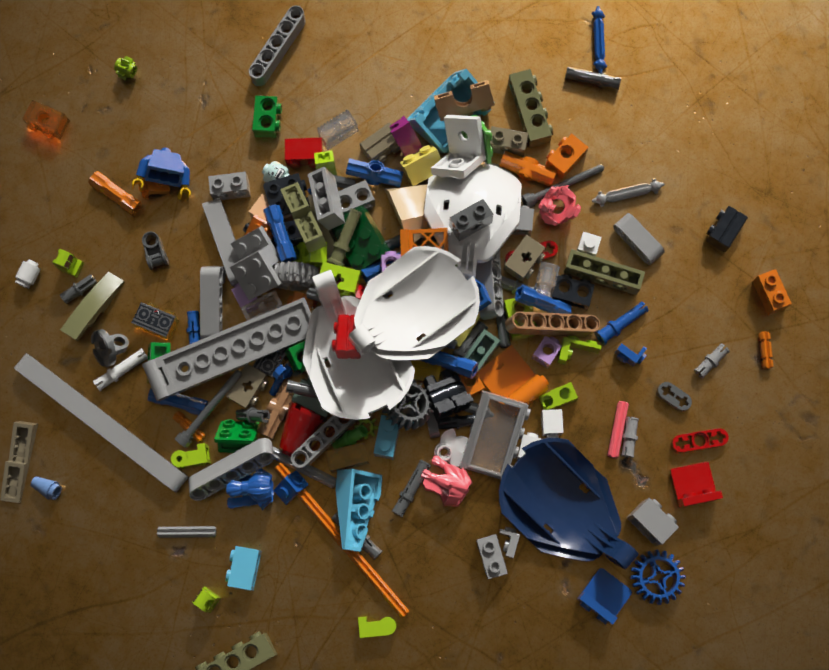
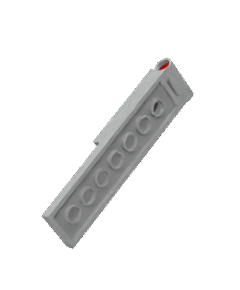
M305 298L143 363L142 366L156 400H164L306 340L311 312ZM184 366H188L187 372H182Z

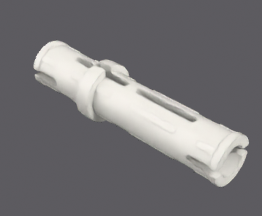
M141 348L114 368H109L107 373L94 380L93 383L101 391L113 381L117 382L119 377L148 359V356L144 354L145 352Z

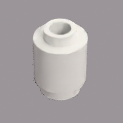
M29 259L27 262L23 261L15 276L17 278L15 283L29 289L34 284L41 270L38 268L39 264Z

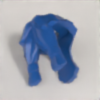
M261 468L256 470L253 475H248L238 481L231 480L226 488V494L232 497L227 500L228 508L232 509L258 504L263 511L273 502L274 484L272 482V475Z

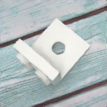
M446 115L444 123L449 153L431 167V173L442 178L456 177L457 179H464L486 160L481 117ZM462 131L467 134L468 139L462 136Z

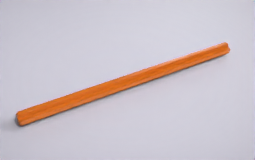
M283 463L278 464L274 468L282 479L291 474ZM306 489L300 491L297 497L342 548L340 529ZM343 549L401 618L409 613L407 607L360 552Z

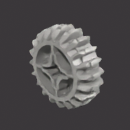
M288 261L276 263L272 266L281 281V284L275 288L291 291H306L309 288H315L312 277L318 275L319 270L314 265Z

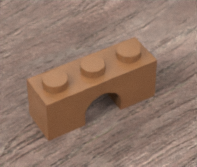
M488 80L470 85L472 94L466 102L455 100L452 91L435 95L434 100L440 121H444L446 115L470 116L474 114V111L481 110L483 112L490 110L491 106H495Z

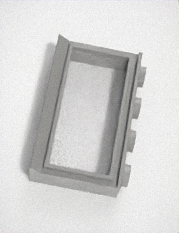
M482 390L474 422L471 425L468 442L465 445L462 461H460V468L501 479L507 464L513 467L511 465L512 459L517 457L519 447L516 445L518 439H522L525 428L522 426L524 420L529 418L531 410L528 409L529 405Z

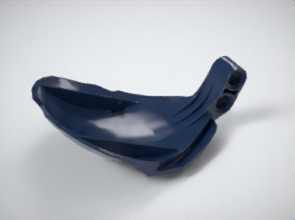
M545 438L531 442L523 447L522 450L525 454L513 467L507 464L502 474L499 488L501 513L528 541L543 553L581 561H593L603 554L615 565L626 570L639 553L630 544L617 538L621 531V521L607 479L567 439ZM583 484L590 491L584 493L579 488V485ZM547 524L549 527H551L553 530L552 533H550V531H548L543 526Z

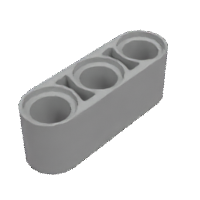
M627 213L613 225L616 233L646 264L651 265L665 253L661 244L630 213Z

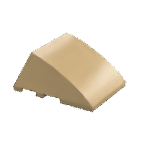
M427 185L385 188L386 195L394 208L402 229H430L424 217ZM445 202L444 210H448L449 202ZM414 234V242L420 238H425L422 234Z

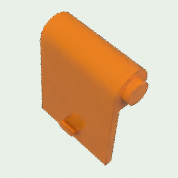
M512 345L477 372L479 378L491 393L521 401L528 405L549 390L547 386L549 385L548 380L543 375H535ZM499 402L511 418H514L519 413L520 408Z

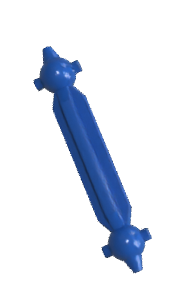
M597 6L596 10L592 12L595 19L594 47L597 60L593 64L598 72L602 74L603 69L607 68L604 61L605 40L604 23L602 18H605V15L600 6Z

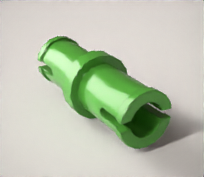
M359 425L352 431L344 432L343 436L339 437L332 446L336 451H341L347 446H353L358 440L368 435V430L364 425Z

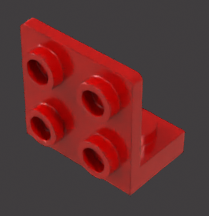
M709 462L670 470L679 508L723 498L721 490L716 491Z

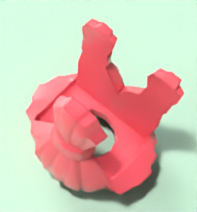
M569 185L556 188L552 186L545 194V197L538 206L544 223L556 226L579 215L581 206L579 204L576 205V196L568 189ZM555 199H560L564 203V210L560 214L552 212L556 205H553Z
M436 455L432 458L431 463L442 468L445 474L437 475L427 469L423 470L421 478H424L422 486L426 491L439 495L443 502V507H458L469 492V486L472 481L464 468L460 469L448 464Z

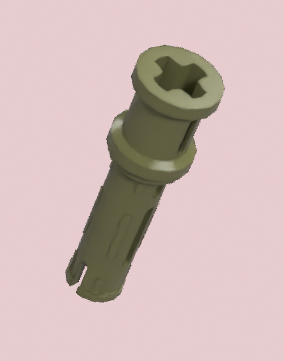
M350 208L338 242L333 244L334 249L330 258L327 259L328 262L343 267L345 255L350 251L348 245L362 212Z

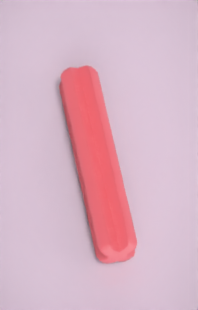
M619 401L617 404L607 454L611 458H618L629 405L624 401Z

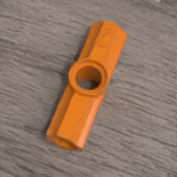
M508 151L504 152L499 167L517 173L518 177L523 180H534L549 187L552 186L557 174L556 170L539 164L532 157L526 156L523 158Z

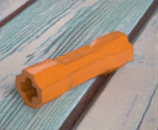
M99 171L94 172L89 178L88 183L91 187L106 195L132 216L136 215L141 209V201L126 193Z

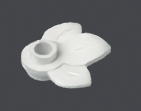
M449 429L441 435L440 443L434 449V455L439 456L446 462L448 461L451 465L460 466L468 438L464 436L456 437L454 429ZM441 449H447V454L441 455Z

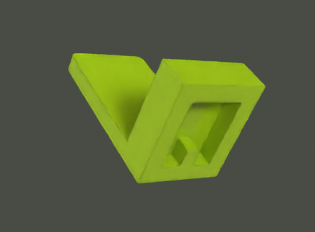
M333 150L314 153L316 170L325 167L331 174L337 176Z
M575 336L564 337L557 363L565 365L567 359L571 360L573 349L570 347L599 353L602 346L592 340L584 342Z

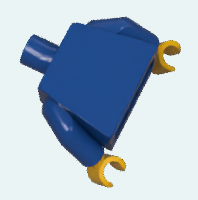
M169 148L154 149L152 155H147L140 160L136 172L137 178L132 182V190L135 184L141 185V192L144 185L142 179L145 178V181L176 187L182 185V189L178 193V199L182 198V193L186 194V200L190 197L191 191L187 188L190 183V169L181 160L180 154L171 152Z

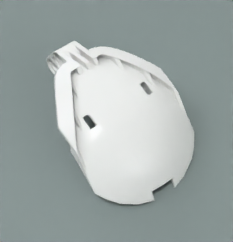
M482 162L464 179H457L456 177L442 178L438 175H433L428 179L424 217L430 229L448 228L449 252L461 259L457 264V268L467 281L472 276L475 278L477 263H485L491 260L519 225L521 183L510 171L492 162L490 164ZM484 199L494 214L492 223L465 239L458 241L449 227L450 217ZM445 202H449L448 210H444ZM496 207L501 208V215L496 214ZM436 233L434 235L438 245L443 242L444 233Z
M414 247L385 268L382 273L369 280L355 313L354 323L356 329L348 335L349 341L359 354L363 355L372 350L377 356L385 360L411 361L429 359L474 325L480 305L479 289L474 276L467 281L455 266L461 259L437 247ZM391 290L393 296L385 299L383 295ZM425 334L426 336L422 337L419 342L416 340L418 336Z
M331 270L313 276L312 280L321 306L315 308L309 318L303 364L322 409L337 417L354 420L369 419V413L378 411L386 406L391 410L403 399L413 382L415 369L411 361L385 360L377 356L372 350L361 355L360 359H338L336 352L332 351V341L336 340L334 322H338V315H355L360 300L353 296L340 297L337 283ZM325 358L329 360L331 367L326 368Z

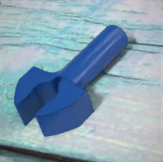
M287 363L285 366L282 364L278 366L272 374L276 378L269 391V394L272 396L277 394L283 380L292 375V368Z

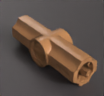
M286 380L283 381L275 398H272L266 409L270 413V419H267L268 422L266 423L262 422L258 429V433L270 439H274L282 421H285L289 403L294 396L293 393H286L288 383Z

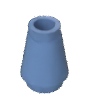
M37 476L31 481V487L48 500L57 499L61 493L62 487L56 481Z

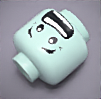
M277 161L266 164L262 170L265 183L290 176L289 169Z

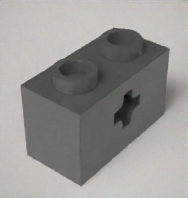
M481 199L451 216L449 227L458 241H461L490 225L494 214L485 200Z

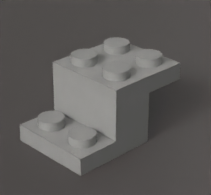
M263 226L231 243L240 261L229 268L248 300L281 284L272 268L280 260Z

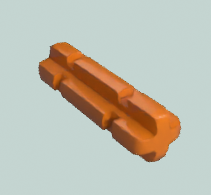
M767 331L759 333L763 369L773 368V360H771V357H773L771 342H769L771 337L770 332Z
M177 411L173 415V419L178 424L180 423V426L185 431L193 423L187 417L185 418L181 411ZM197 429L193 434V438L197 442H201L205 438V434Z

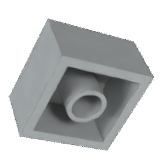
M648 498L642 501L626 518L654 546L662 545L679 526L676 524L677 520L668 513L666 515L661 510L662 506L657 500Z

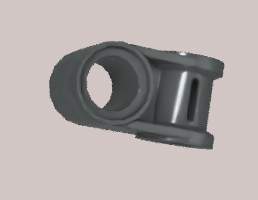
M152 231L145 233L142 237V243L149 269L153 270L154 267L163 264L169 265L161 238ZM151 239H156L154 245H148Z

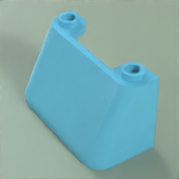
M467 69L457 71L448 77L407 118L412 128L440 153H448L449 148L445 123L440 121L434 96L452 91L455 100L459 102L468 101L472 94L470 85L478 82ZM491 109L483 112L481 110L474 111V114H472L471 116H479L481 114L484 116L487 113H489Z

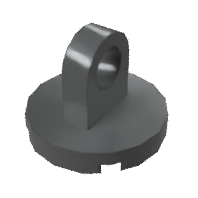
M104 329L93 331L91 344L95 346L93 354L97 362L103 367L113 366L116 362V355L127 350L129 345L128 338L122 334L109 335ZM119 341L123 346H118L114 342Z

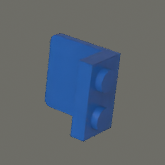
M600 568L577 599L581 602L580 606L588 612L592 610L596 613V618L604 625L607 623L613 625L617 620L616 615L632 595V590L605 569Z

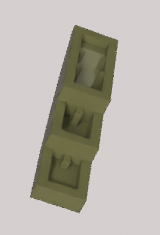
M108 272L85 296L60 331L79 341L87 327H91L100 313L106 311L125 281Z

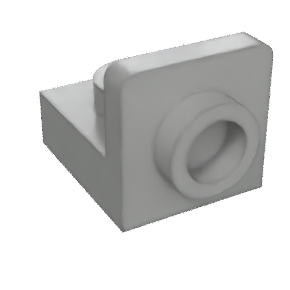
M505 527L504 530L500 529L499 534L510 537V541H505L503 551L506 552L505 557L513 559L520 534L516 533V529Z

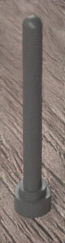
M601 164L555 184L553 187L576 184L602 172L604 166ZM551 187L536 194L527 193L522 195L521 199L524 206L534 207L538 200L545 197V194Z
M236 370L190 427L176 436L175 440L180 445L188 448L192 443V435L241 377L242 372L240 370Z

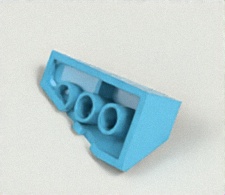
M356 469L337 470L335 491L342 549L356 552L361 551L368 532L367 525L369 519L373 517L375 512L373 511L375 502L379 501L381 495L382 475Z

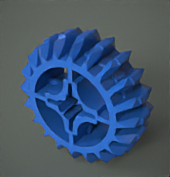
M654 550V556L651 551H647V558L641 554L639 557L642 562L634 561L638 568H631V571L636 572V575L630 576V579L637 580V583H633L632 587L639 586L635 593L639 595L643 592L642 600H646L649 596L650 604L654 603L655 598L657 605L662 604V599L665 604H668L669 597L672 600H676L674 592L676 594L682 593L678 586L684 587L685 584L680 582V579L686 578L685 575L679 574V572L684 570L683 567L677 568L680 561L672 562L674 559L673 554L666 558L667 551H663L661 556L659 550ZM655 560L664 562L671 570H661ZM649 563L650 575L643 579V570ZM656 572H658V574L661 575L666 574L665 576H662V578L659 579V583L658 580L649 581V579H652L656 576ZM673 576L672 585L666 592V580ZM654 584L657 590L660 591V595L652 593L645 585Z

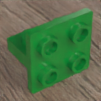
M232 419L221 421L214 438V442L218 443V452L234 453L258 440L259 422L249 423L247 420L234 421Z

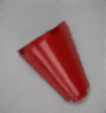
M291 400L279 446L282 448L281 452L292 456L294 451L316 432L326 417L318 415L314 411Z

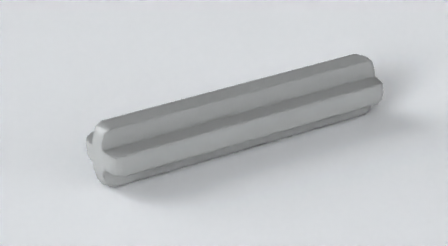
M158 527L157 536L160 538L216 537V527Z

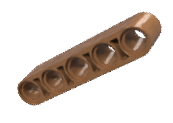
M516 312L505 322V328L509 333L522 335L587 337L600 327V321L596 316L581 314ZM514 320L519 323V326L515 324Z

